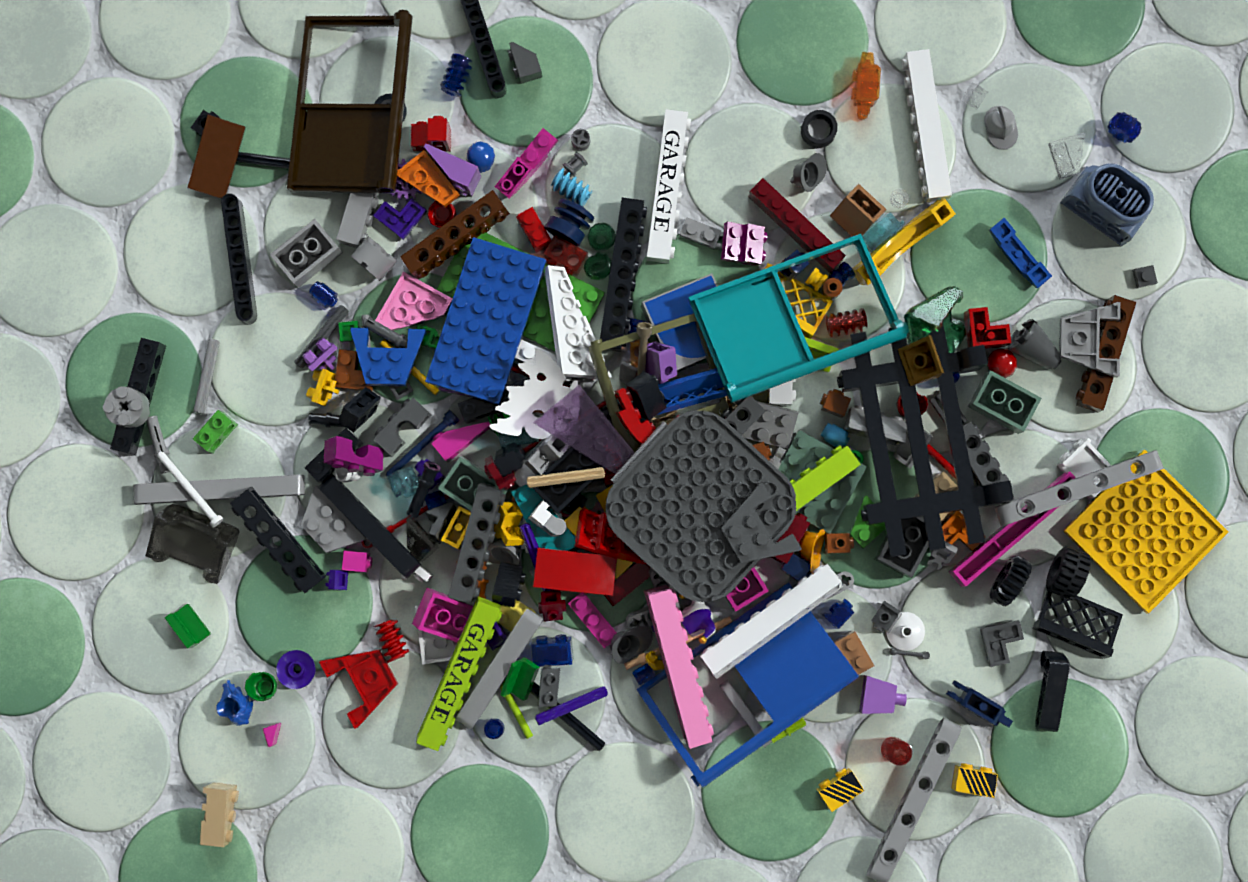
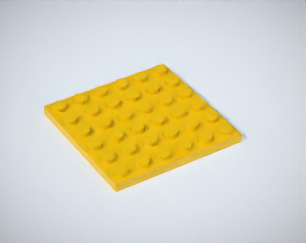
M1142 450L1137 456H1140L1148 452L1146 450ZM1132 464L1130 468L1131 471L1135 473L1137 469L1136 466ZM1165 469L1101 491L1063 530L1146 614H1149L1229 532Z

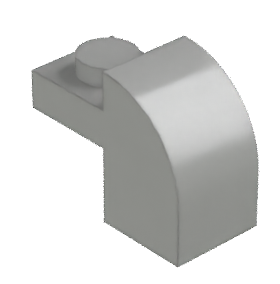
M557 431L547 437L532 451V455L525 461V464L536 476L542 475L549 465L559 459L571 445Z

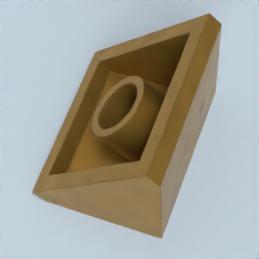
M931 335L898 349L910 386L938 378L944 373Z

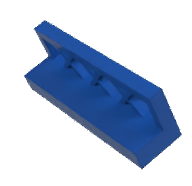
M717 369L659 384V389L665 396L664 401L668 403L666 405L667 408L659 414L728 396L725 389L716 391L724 387Z

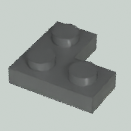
M1015 620L980 629L989 667L1010 663L1006 643L1024 639L1020 621Z

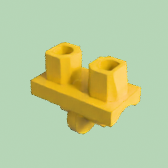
M323 368L322 371L315 370L312 378L317 382L315 389L310 387L307 390L306 397L312 399V402L326 407L328 399L331 400L332 394H339L340 391L335 389L337 383L335 381L336 374Z

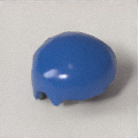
M482 141L473 143L467 151V162L478 166L480 173L491 169L495 161L494 149L488 143Z

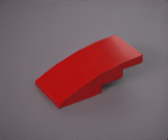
M584 508L580 510L575 547L616 559L646 564L615 535L609 526L605 512L598 514Z
M538 548L533 587L613 596L617 559L600 554Z

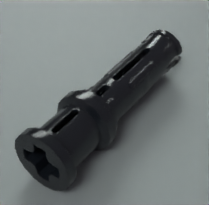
M431 461L424 463L423 473L418 477L419 485L406 512L408 516L412 513L410 517L418 518L427 493L434 486V479L441 470L438 464Z

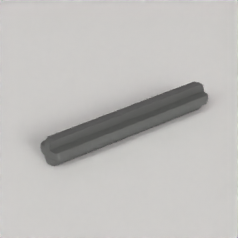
M340 305L297 357L294 362L300 368L306 366L307 363L302 355L309 349L314 354L319 350L316 343L322 337L327 340L339 325L338 323L349 313L347 308Z

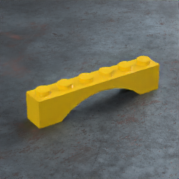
M946 199L936 200L870 254L879 276L907 249L956 215ZM862 261L850 270L860 285H869L871 283Z

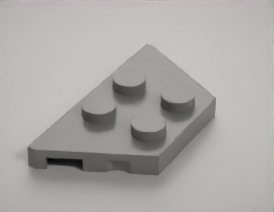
M315 486L301 526L326 553H330L337 549L366 541L367 538L320 491L318 486Z

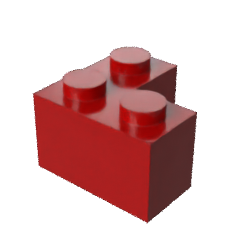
M433 116V118H428V123L419 121L416 124H411V147L413 151L425 150L424 145L426 143L444 152H451V128L447 118Z
M988 307L971 308L964 312L968 348L978 345H984L985 349L1006 347L1011 344L1009 324L990 326Z

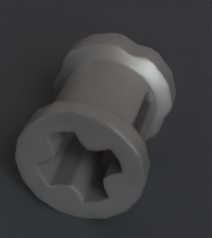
M575 152V156L563 164V167L573 177L576 176V172L582 166L588 164L578 152Z

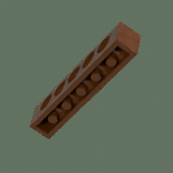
M492 190L400 257L410 273L419 280L426 277L435 267L441 266L446 259L458 254L464 246L471 244L473 237L477 238L481 234L487 233L496 223L505 220L506 216L510 213ZM456 234H459L456 239H453Z
M1116 295L1106 299L1103 306L1120 302V320L1118 322L1100 320L1099 358H1105L1101 354V350L1105 349L1108 353L1106 359H1120L1136 306L1135 301ZM1107 331L1113 334L1112 340L1107 337ZM1087 368V371H1084L1081 377L1082 387L1076 394V406L1095 412L1103 411L1114 377L1104 373L1100 376L1096 373V370ZM1091 385L1097 388L1096 394L1091 392Z

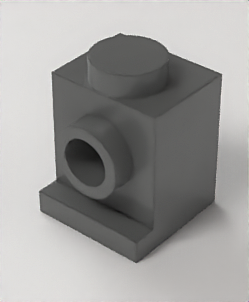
M883 601L872 619L873 627L881 633L884 631L889 633L902 615L901 611ZM884 614L889 616L887 621L881 619Z

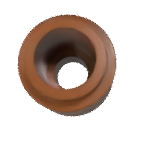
M836 278L827 279L822 286L823 295L828 299L837 298L842 292V283ZM834 285L836 290H830L829 286Z

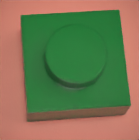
M339 322L340 342L353 341L350 330L351 328H359V322Z

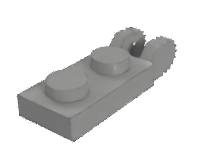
M686 217L680 237L711 249L722 251V244L717 243L719 238L723 239V232L721 230Z

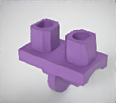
M322 337L316 343V346L321 350L317 356L310 349L302 355L307 363L306 366L311 371L315 370L322 362L324 363L319 367L321 370L327 367L331 370L335 368L332 363L337 358L334 355L328 360L327 358L338 348L332 342L330 343Z

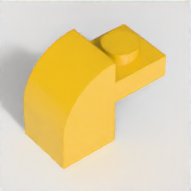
M504 502L503 506H499L498 513H501L498 525H494L496 538H502L505 546L523 545L524 539L518 527L523 514L516 502Z

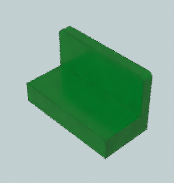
M186 604L177 612L170 613L165 617L187 649L194 648L211 634L190 604Z
M526 657L512 663L500 695L505 697L512 693L522 701L528 699L540 667Z

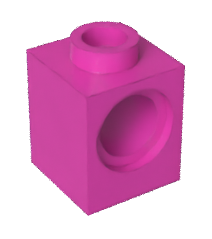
M344 551L342 570L368 572L372 568L373 558L370 557V553Z

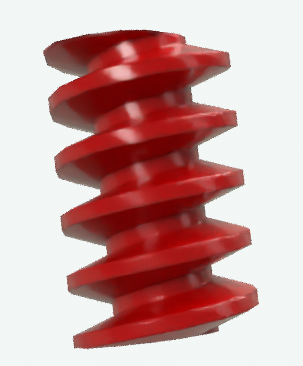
M389 620L374 626V628L380 627L376 635H383L379 639V642H385L381 648L388 649L384 656L391 657L387 663L400 659L409 652V649H402L407 643L399 641L404 637L403 634L397 635L401 628L394 627L398 620Z

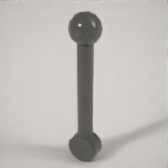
M891 648L889 651L891 655L919 656L923 659H929L930 657L929 652L926 651L918 653L900 651L895 648Z

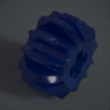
M1117 112L1107 126L1108 132L1112 134V137L1124 143H1132L1139 136L1142 129L1141 123L1137 121V118L1132 117L1131 114H1126V112Z

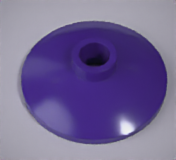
M292 650L285 653L279 659L276 667L279 681L290 689L306 687L313 680L316 671L312 657L301 650ZM295 666H299L301 668L299 673L295 672Z

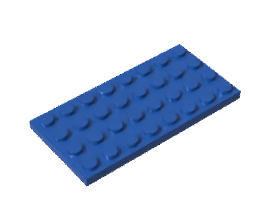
M473 237L425 380L426 383L500 405L546 265V259Z

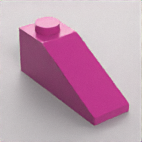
M484 422L449 430L445 433L440 432L433 438L434 441L431 444L446 462H450L488 431L491 424Z

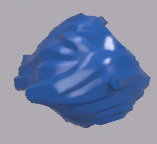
M227 680L222 685L224 691L216 705L217 713L219 716L228 717L237 726L248 724L253 709V700L249 702V696H244L239 686L235 687V684L231 685L230 680Z

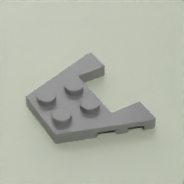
M1120 302L1061 318L1059 357L1118 378L1120 376V359L1099 358L1100 320H1120Z

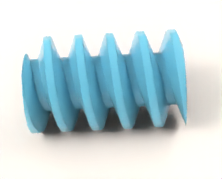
M562 168L551 183L553 191L559 190L561 196L566 193L565 198L567 200L572 198V202H578L583 207L589 200L593 190L588 191L589 184L583 188L582 180L577 184L576 176L569 179L570 172L563 175L564 168Z

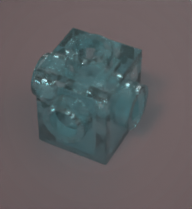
M412 466L397 470L387 477L396 498L413 496L415 494L414 491L419 485Z

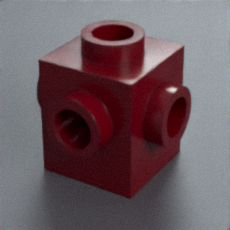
M560 590L541 591V602L538 603L539 614H543L544 622L563 620L566 602L561 599Z

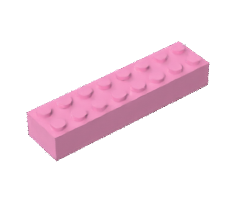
M667 585L645 590V598L684 741L690 749L711 743V736L714 735L711 723L709 724L708 719H706L709 716L708 709L703 701H701L704 695L701 686L696 682V679L699 678L697 669L693 666V663L691 664V660L694 658L691 648L686 645L688 635L686 629L680 623L683 621L681 610H678L675 604L678 602L677 594Z

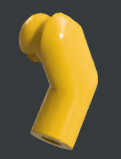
M650 651L646 654L645 661L653 670L665 669L663 660H658V655L655 656V651Z

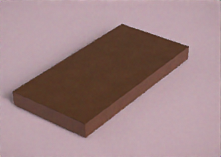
M212 115L207 116L187 188L221 199L228 193L246 130L245 126Z

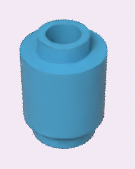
M827 423L820 434L824 438L823 440L835 447L839 445L844 447L850 440L848 437L849 432L834 423L832 425Z

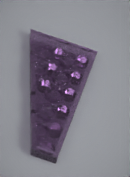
M580 385L533 422L614 474L635 453Z

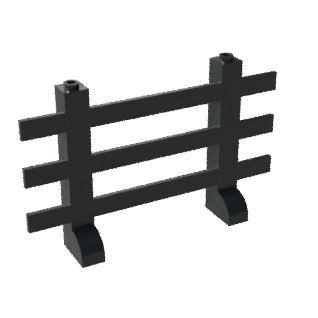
M942 319L927 322V328L944 371L937 378L958 490L942 493L935 492L916 386H910L898 349L908 345L907 338L891 343L894 362L872 366L870 352H866L854 357L856 368L842 370L837 377L838 388H842V393L860 390L880 497V503L863 506L861 517L863 522L866 521V526L885 524L890 557L907 555L901 520L923 517L929 550L932 551L946 548L940 514L962 510L968 544L985 542L979 508L1005 504L1014 500L1010 480L980 487L974 486L953 375L980 371L988 363L984 345H978L949 353ZM866 332L850 334L852 345L867 340ZM899 384L919 491L918 497L899 500L896 498L876 387Z

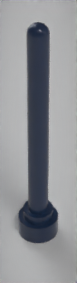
M449 409L444 414L443 421L386 472V476L392 478L424 449L438 433L448 426L456 425L460 421L459 418Z

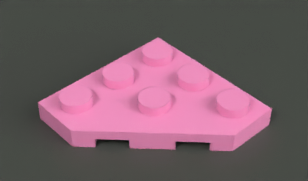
M403 272L375 321L394 331L441 318L447 313L453 298Z

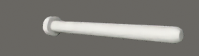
M162 451L157 454L159 460L211 520L210 525L213 528L219 525L224 520L221 515L217 516L166 454Z

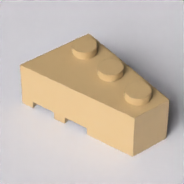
M213 782L203 787V793L207 794L206 803L202 804L205 816L204 821L202 820L200 845L224 848L232 841L233 830H231V825L236 817L234 804L238 801L239 791H236L237 785Z

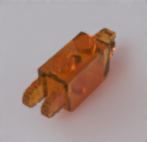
M862 52L860 62L856 70L852 72V81H855V88L851 90V99H854L853 106H857V117L860 120H865L868 117L871 107L879 99L881 68L874 64V53Z

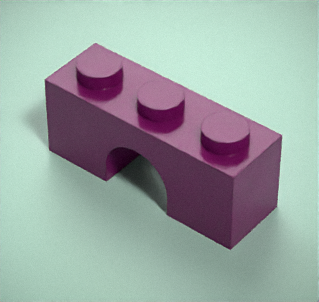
M335 436L324 442V463L332 465L333 468H346L349 472H361L365 476H374L375 473L383 471V448L365 445L357 448L355 454L352 448V440Z

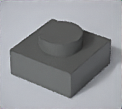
M1153 265L1132 270L1137 288L1158 283Z

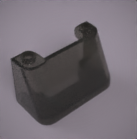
M171 504L154 518L145 557L151 558L155 562H163L171 557L204 570L203 578L209 583L218 584L223 577L240 531L237 527L225 522H221L213 528L210 525L211 520L207 515L181 505Z

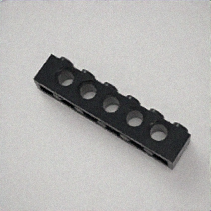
M141 338L127 387L140 391L151 403L166 345ZM145 423L133 428L116 425L110 449L136 455Z
M253 487L245 490L230 503L234 514L238 517L241 516L245 521V527L256 534L259 544L263 547L265 546L270 551V557L280 563L283 573L295 581L294 585L299 591L308 592L326 577L324 572ZM249 506H252V507L255 508V510H256V515H255V516H252V515L249 514V512H248ZM262 521L268 524V531L261 528L260 524ZM273 537L280 538V546L273 543ZM286 552L293 554L294 558L292 561L285 557ZM298 567H303L306 570V575H300Z

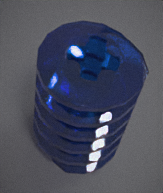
M454 53L451 55L452 60L448 63L449 67L445 70L447 74L443 76L444 81L440 83L443 92L451 96L461 97L462 95L458 90H464V87L460 84L467 83L463 76L469 77L470 74L466 72V69L472 70V66L468 64L472 63V60L464 55Z

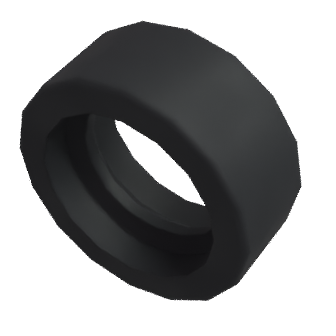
M825 110L812 111L805 117L802 123L801 136L807 145L813 148L826 147L835 138L838 130L837 121L831 113ZM822 119L829 124L830 133L826 138L815 139L809 134L808 126L812 120Z

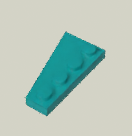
M525 484L511 491L526 523L531 525L539 548L568 551L575 547L576 537L567 527L563 534L553 537L528 519L538 504L544 501L533 488H529ZM548 506L546 510L550 512L553 516L558 518V516Z

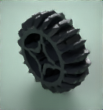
M1018 555L1009 559L992 584L990 598L998 605L1006 607L1011 604L1029 578L1032 569L1031 563Z

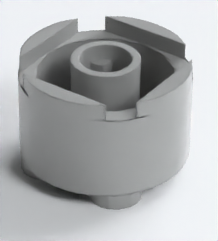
M369 236L351 256L379 281L383 279L397 262L395 258Z
M121 386L108 394L103 404V410L112 423L126 428L141 426L146 422L150 415V403L148 398L140 391Z

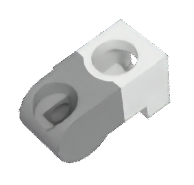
M542 501L528 519L553 537L563 534L566 530L565 521L561 518H556L546 509L549 505Z

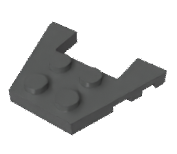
M763 482L757 485L754 491L720 528L740 563L802 550L793 534L774 543L754 508L772 498Z

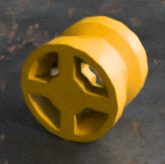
M816 267L805 283L812 285L814 290L818 291L828 278V275L820 273V270Z

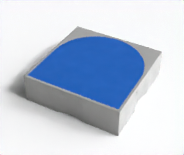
M711 273L645 300L641 303L640 307L648 323L653 326L693 314L688 298L718 285ZM695 322L654 334L659 343L675 347L677 373L695 366L700 361L706 359Z

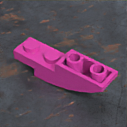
M542 128L523 154L516 158L495 187L510 199L548 157V153L559 140Z

